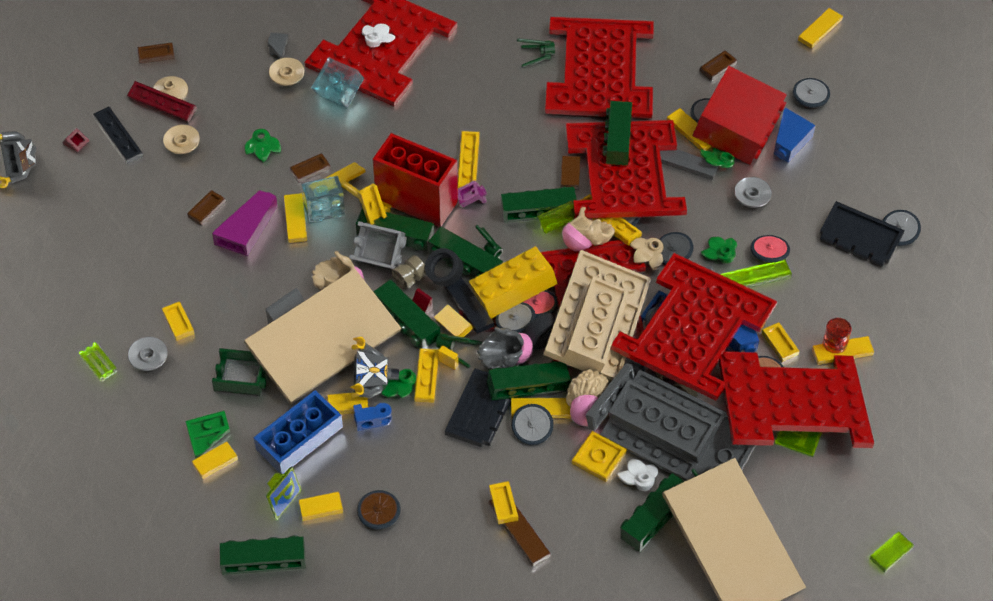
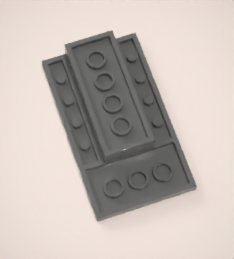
M639 370L633 381L628 380L611 407L609 411L610 419L600 434L626 448L628 452L671 474L673 473L684 481L695 477L691 469H695L700 475L733 458L736 459L742 470L756 445L732 444L726 412L642 370Z

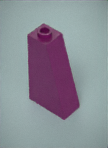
M259 190L212 233L214 245L248 257L278 208L276 196L270 192Z

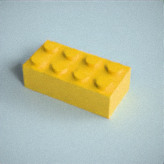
M535 246L470 280L469 283L473 294L492 319L556 285L557 280L553 268Z

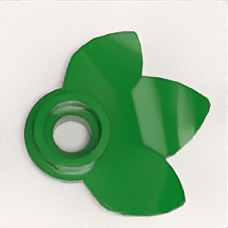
M265 129L255 130L252 138L245 144L246 155L255 153L262 162L268 159L271 152L281 153L279 140L270 136L269 132ZM264 135V138L260 139L258 136Z
M713 147L712 152L700 150L701 156L711 165L721 166L722 168H730L734 165V156L728 152H723Z
M711 237L708 240L709 248L701 251L702 256L709 260L719 259L722 263H730L736 256L737 242L733 238L724 240L721 237Z
M402 369L399 371L398 380H388L382 395L394 397L398 394L401 398L408 396L413 390L412 385L416 382L415 373L410 369Z

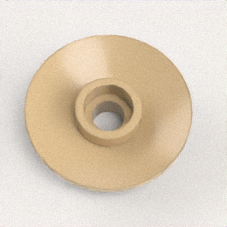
M281 58L270 66L269 76L276 84L283 86L293 85L303 78L304 66L297 59Z
M175 76L164 77L153 86L154 89L181 100L188 94L187 83Z
M177 125L165 133L163 142L166 149L170 152L185 154L193 151L198 146L200 136L198 131L192 126Z

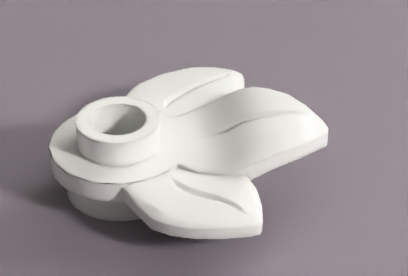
M377 24L375 27L366 25L362 29L365 41L370 47H378L381 42L388 43L396 37L389 34V26L386 24Z
M632 459L628 462V470L619 472L618 477L628 485H636L639 490L648 491L655 483L658 469L653 464L645 466L642 461Z

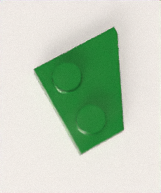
M225 410L185 421L195 458L200 457L230 432Z

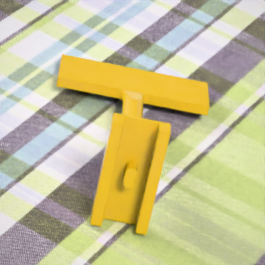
M355 162L309 186V190L319 197L337 187L344 188L361 201L367 222L371 225L379 217H387L377 185L372 183L359 191L348 183L350 180L366 172L363 167Z

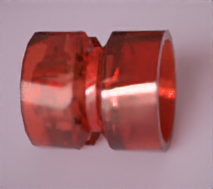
M833 318L828 321L823 337V346L827 351L839 354L847 349L852 327L846 319Z

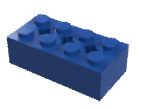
M314 390L254 437L256 451L283 475L343 428L342 415Z

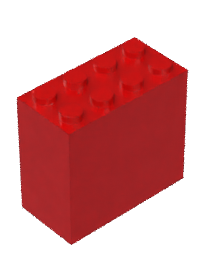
M728 66L701 114L692 136L723 152H728L735 158L751 165L753 159H758L768 137L781 116V112L787 103L784 101L787 94Z
M390 133L373 157L374 184L377 185L382 202L390 204L392 208L441 227L458 202L457 160Z

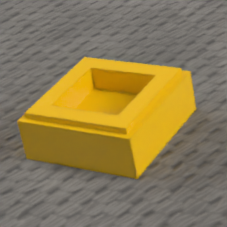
M441 346L438 350L439 362L455 370L459 365L458 354Z

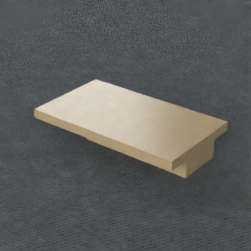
M580 250L543 355L582 371L591 369L594 372L597 370L599 374H603L612 382L623 368L626 360L625 356L610 349L612 342L620 331L633 337L651 278Z
M354 269L245 339L244 344L287 401L292 404L354 362V356L359 349L353 350L351 348L352 345L357 344L353 338L363 337L365 343L376 348L400 332L401 327L357 270Z
M735 458L662 493L719 601H782L806 588Z

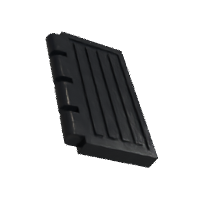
M836 201L820 230L822 235L820 240L830 245L837 241L836 247L849 253L854 248V255L865 260L870 255L872 256L870 262L883 267L885 262L889 264L905 230Z
M474 368L445 429V435L482 447L483 444L491 446L511 398L491 399L487 385L488 372Z

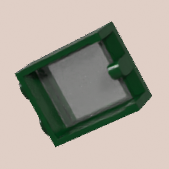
M219 348L220 364H216V378H212L214 392L228 391L261 396L262 389L266 387V371L251 351Z

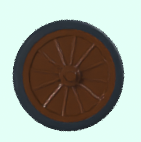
M383 490L367 493L361 498L357 507L360 521L372 529L390 527L397 521L401 511L398 499L392 493Z

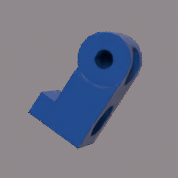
M379 403L375 407L362 408L361 404L353 405L357 431L386 426L392 420V409L387 403Z

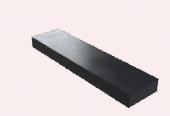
M109 106L93 113L95 120L127 164L143 157L142 151Z
M462 277L453 285L444 286L477 334L494 327L493 320Z

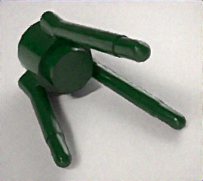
M516 39L517 42L539 44L521 45V48L539 49L540 55H544L522 64L521 67L551 59V55H555L554 41Z
M476 225L475 228L487 241L484 250L499 258L503 253V248L494 241L484 227L480 228L479 225Z
M440 333L436 340L437 348L444 346L451 350L454 348L455 342L474 345L482 344V341ZM458 357L460 364L467 368L471 367L470 364Z

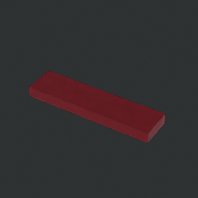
M134 81L127 94L129 99L188 123L197 109L194 104L137 81Z

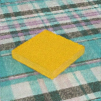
M591 431L573 457L571 464L607 482L626 454L627 449Z

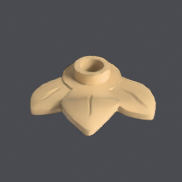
M637 238L631 242L630 246L636 250L634 263L648 262L653 271L661 266L663 262L661 253L664 248L661 240L657 238H650L648 240Z

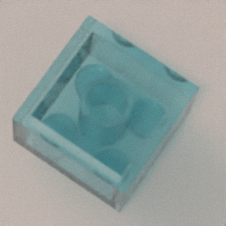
M328 57L311 88L318 96L348 109L364 77L357 69Z
M338 176L301 184L304 208L309 224L345 215L344 195Z

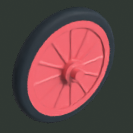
M774 235L759 236L752 241L750 246L752 254L764 262H780L785 260L790 254V246L787 241Z
M547 290L524 301V303L529 304L534 309L536 318L543 314H553L558 307L557 297Z

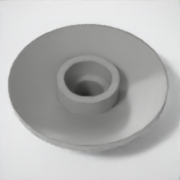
M756 177L740 180L736 184L734 191L736 199L741 204L752 208L764 206L769 202L772 195L768 183Z
M155 337L138 339L129 348V362L138 370H154L165 362L168 354L167 347L163 341Z

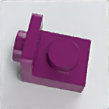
M475 180L458 188V199L462 207L477 200H480L483 204L487 202L485 197L487 195L486 189Z

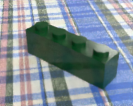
M611 101L610 108L606 109V119H609L605 121V131H608V133L604 134V144H607V146L604 145L603 156L606 157V164L628 165L632 102Z
M562 187L501 194L503 222L574 216L573 200H577L575 188Z
M363 207L356 221V235H359L360 231L358 221L369 224ZM386 212V218L379 217L374 220L373 225L405 233L407 238L406 247L428 252V241L434 235V223ZM369 230L367 238L395 244L397 236Z
M442 226L428 241V251L430 254L440 248L452 250L462 260V273L473 278L503 263L499 258ZM451 258L441 259L449 266L454 264Z
M391 279L373 291L401 327L400 332L406 334L414 346L426 349L436 342L440 334V327Z
M558 361L543 364L534 363L526 366L516 365L509 368H494L489 370L487 385L492 400L566 392L571 382L567 365Z
M673 473L668 478H664L660 482L658 489L655 492L649 493L644 504L636 507L629 520L625 519L622 522L620 538L641 552L673 517L662 493L684 481Z
M293 535L288 538L270 537L263 540L248 539L238 542L229 540L225 543H220V568L222 575L305 569L304 536Z

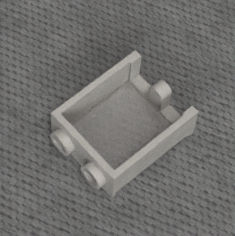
M358 221L360 231L358 237L354 239L356 248L354 255H350L349 258L390 269L400 265L402 261L401 249L405 247L407 240L405 233Z

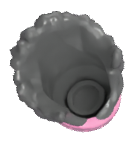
M495 327V332L487 335L486 340L479 345L477 350L479 354L478 359L482 360L481 363L484 364L485 368H509L525 363L530 359L533 352V343L527 334L518 333L509 328Z

